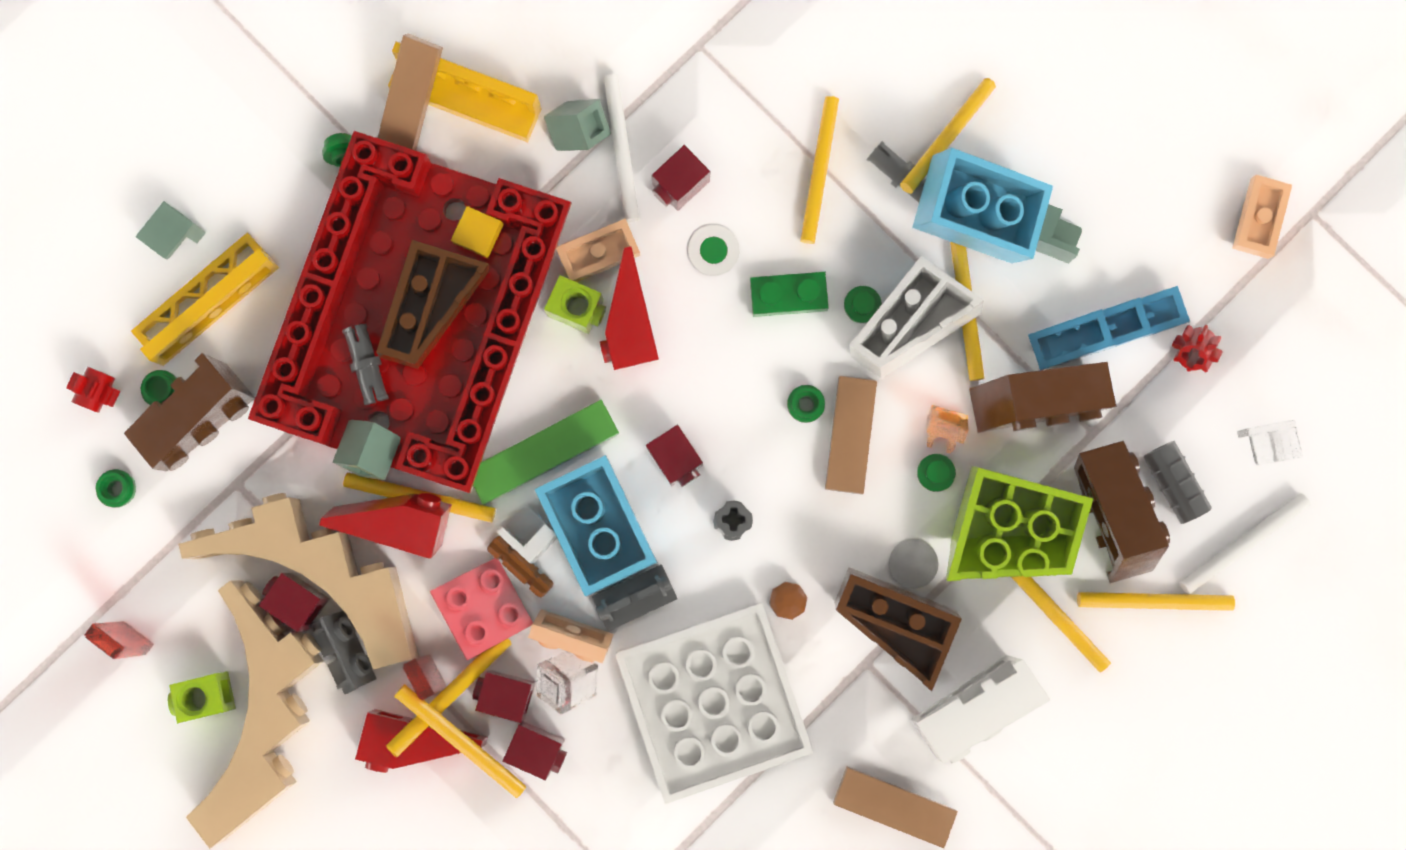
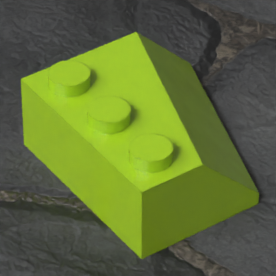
M971 465L951 537L946 581L979 578L997 579L998 577L1072 575L1093 498Z

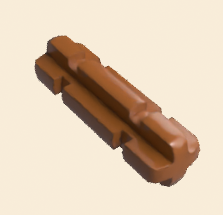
M500 535L495 537L488 545L487 551L494 558L501 559L503 561L501 564L523 584L528 583L530 585L529 589L537 597H544L553 587L554 583L544 573L540 574L537 566L529 563L515 549L513 550L511 545Z

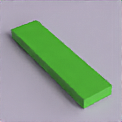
M601 399L481 462L473 486L482 504L486 505L620 433Z

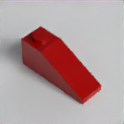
M632 246L623 249L605 329L606 340L599 341L604 363L612 362L614 370L659 360Z
M430 493L409 494L334 506L320 519L319 526L432 559L442 547L452 504L442 502L440 497Z
M374 709L367 712L355 760L366 762L365 768L368 770L388 773L389 768L396 769L460 754L461 752L428 726L396 757L387 749L386 745L414 718ZM461 730L481 748L487 744L488 736Z

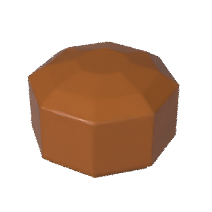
M784 581L772 589L769 605L777 617L793 620L805 612L808 597L800 585Z

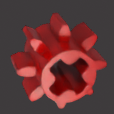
M1187 325L1183 334L1177 335L1171 345L1173 348L1178 349L1173 360L1174 362H1179L1186 368L1187 372L1202 369L1206 373L1212 362L1218 363L1223 351L1216 348L1222 337L1215 336L1208 329V325L1194 329L1192 326Z
M88 366L83 375L73 372L66 386V389L75 393L71 400L72 403L100 413L103 405L114 407L121 392L112 387L116 379L115 377Z

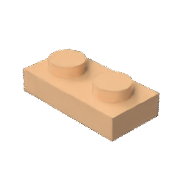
M1257 174L1250 179L1232 249L1266 259L1275 255L1292 184Z
M626 218L556 247L568 278L575 282L620 265L625 247L632 246L634 258L641 256Z
M541 609L532 624L528 638L538 641L545 648H559L574 653L577 658L583 661L603 663L614 634Z

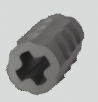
M1175 440L1143 456L1151 470V474L1154 475L1161 488L1160 491L1164 493L1170 508L1173 509L1180 524L1199 518L1213 509L1204 494L1205 490H1202L1195 478V473L1191 471L1185 460L1186 456L1181 453Z
M726 501L725 505L715 512L713 519L714 529L720 532L725 540H739L746 531L752 528V513L740 501ZM730 511H735L736 517L743 519V523L736 527V531H730L729 524L722 522V518H727Z

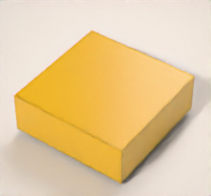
M467 206L451 241L460 247L488 258L504 224L498 219Z

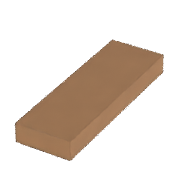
M409 33L403 35L377 138L416 151L443 47Z
M845 376L838 377L825 490L864 494L877 381Z
M846 766L833 801L835 806L945 849L958 813L954 808Z

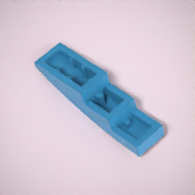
M1177 285L1143 298L1139 297L1028 334L1039 369L1044 370L1190 323V318Z

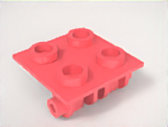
M496 558L430 591L466 660L478 656L533 624L503 566Z

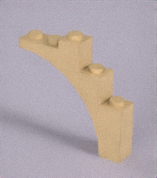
M286 493L262 498V505L251 507L255 523L252 522V518L237 520L228 523L229 530L216 534L214 528L197 531L190 534V541L178 544L182 559L196 560L224 554L248 555L274 561L301 573L326 591L347 614L363 640L373 670L419 657L396 567L384 568L383 562L361 567V575H358L348 534L342 532L335 533V530L326 528L312 532V540L309 539L300 499L287 498Z
M230 580L218 592L234 616L245 647L249 672L246 718L241 739L228 768L209 795L186 816V819L209 849L226 840L297 782L292 775L294 769L290 762L281 754L277 756L274 750L311 722L305 714L308 712L305 703L298 695L294 693L290 695L288 690L324 662L318 654L322 650L316 640L309 633L303 634L302 632H290L285 636L282 633L286 630L282 621L270 613L268 614L259 606V601L262 600L260 593L251 583H244L242 580Z

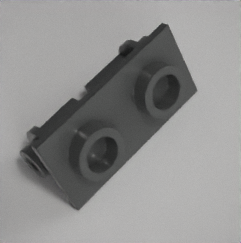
M662 564L592 596L598 616L603 621L607 632L678 599Z
M343 610L321 617L319 621L312 624L314 632L311 634L320 646L323 657L333 653L336 654L337 660L327 664L337 685V690L342 688L344 695L363 685L377 680L369 657L365 654L356 635L355 627Z

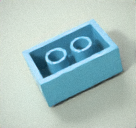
M951 147L932 156L912 228L1011 264L1034 259L1053 185Z
M606 455L534 489L585 597L658 563Z

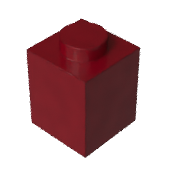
M684 144L651 175L652 185L654 186L651 191L665 207L671 204L679 211L710 182L711 171Z
M678 424L645 445L671 487L676 483L684 487L701 476L698 469L703 466V461Z
M281 573L279 577L277 575L273 576L265 585L262 591V595L265 597L259 606L296 632H303L309 630L330 598L293 573Z
M489 670L485 673V677L479 676L476 681L472 699L478 701L475 711L522 723L526 719L536 682Z
M523 721L518 724L502 762L546 781L551 771L558 774L568 753L562 750L565 739Z

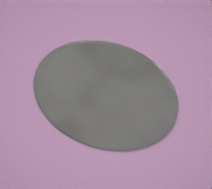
M904 540L897 544L890 554V572L899 584L907 588H921L928 585L935 578L938 571L939 562L937 554L933 547L923 540Z

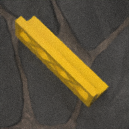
M395 41L391 51L396 60L401 45L397 41ZM440 58L428 105L527 143L529 142L542 110L537 94ZM392 74L391 79H390V81H389V83H388L389 89H390V85H391V81H392L393 74Z
M247 232L131 330L132 334L143 345L140 348L141 352L149 361L164 366L279 269L278 265ZM250 246L254 253L237 266V255ZM215 274H227L208 291V280ZM198 288H200L199 293H194ZM187 298L198 299L178 316L179 304ZM170 313V318H164ZM157 323L169 324L151 340L145 334Z

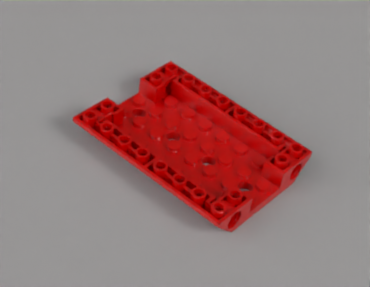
M353 131L250 410L248 420L338 449L349 420L370 422L374 415L385 413L389 418L387 430L401 438L390 466L391 468L471 493L572 202L498 178L495 184L431 163L425 153ZM460 202L465 207L468 206L502 221L504 225L488 258L460 247L451 241L461 219L450 220L446 217V209L450 204ZM415 240L489 263V273L418 369L380 358L382 365L379 366V370L389 399L381 402L377 401L374 388L372 387L376 403L364 405L356 372L352 373L349 366L353 362L342 330L352 327L359 342L355 325L367 324L375 356H379L376 351L411 241Z

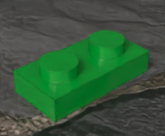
M826 271L750 277L753 317L825 312L829 309Z

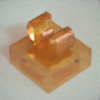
M931 404L926 423L927 447L932 448L934 440L942 437L948 440L946 453L951 454L956 448V442L962 444L965 442L969 431L968 415Z

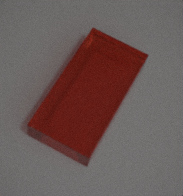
M125 621L93 623L84 634L87 640L112 659L147 655L154 646L153 642Z
M430 654L414 658L403 664L404 667L402 668L419 700L423 701L437 695L447 687Z

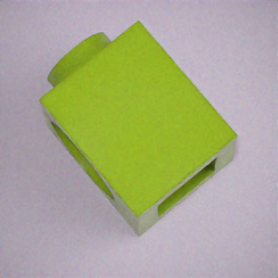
M559 275L544 311L548 317L589 334L592 326H600L607 306L602 305L604 298L601 292ZM576 298H582L588 302L586 311L579 315L568 312L569 303Z
M228 671L169 685L168 708L171 715L176 717L177 724L236 709ZM196 688H200L206 697L202 708L197 707L193 701V693Z

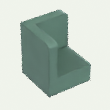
M600 99L567 101L544 116L552 142L557 151L589 150L611 134Z
M163 201L135 237L167 260L174 254L186 237L198 244L206 232Z
M1048 204L1036 251L1069 264L1078 256L1080 248L1076 246L1081 236L1082 228L1060 219L1063 209Z
M349 420L332 463L360 477L385 480L401 438L375 422Z

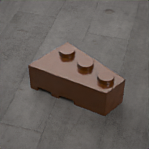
M412 240L376 351L379 357L418 369L489 273V263Z
M202 352L194 360L199 367L186 380L183 377H178L170 385L175 392L161 404L159 401H154L123 433L152 469L167 472L168 470L174 471L188 461L189 456L187 454L198 445L205 446L219 435L218 429L229 420L233 422L247 413L249 410L248 404L255 397L228 364Z
M1108 361L1008 374L969 388L977 433L1010 427L1013 428V432L1037 428L1036 423L1045 421L1047 427L1070 423L1069 417L1078 416L1079 422L1103 418L1102 411L1117 407Z
M1124 440L1079 453L1074 470L1082 495L1093 498L1089 514H1094L1102 534L1095 537L1098 548H1107L1113 570L1106 572L1109 583L1154 571L1169 548L1170 534L1166 524L1163 521H1158L1153 509L1155 508L1154 496L1148 486H1143L1139 476L1140 466L1134 452L1128 451Z
M848 567L834 602L836 611L871 641L885 650L897 663L911 672L930 691H933L962 621L958 611Z

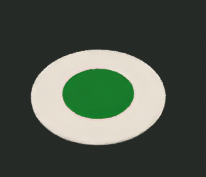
M707 225L698 229L692 235L688 244V257L691 264L696 270L705 275H723L729 272L739 259L740 246L737 237L732 231L721 225Z

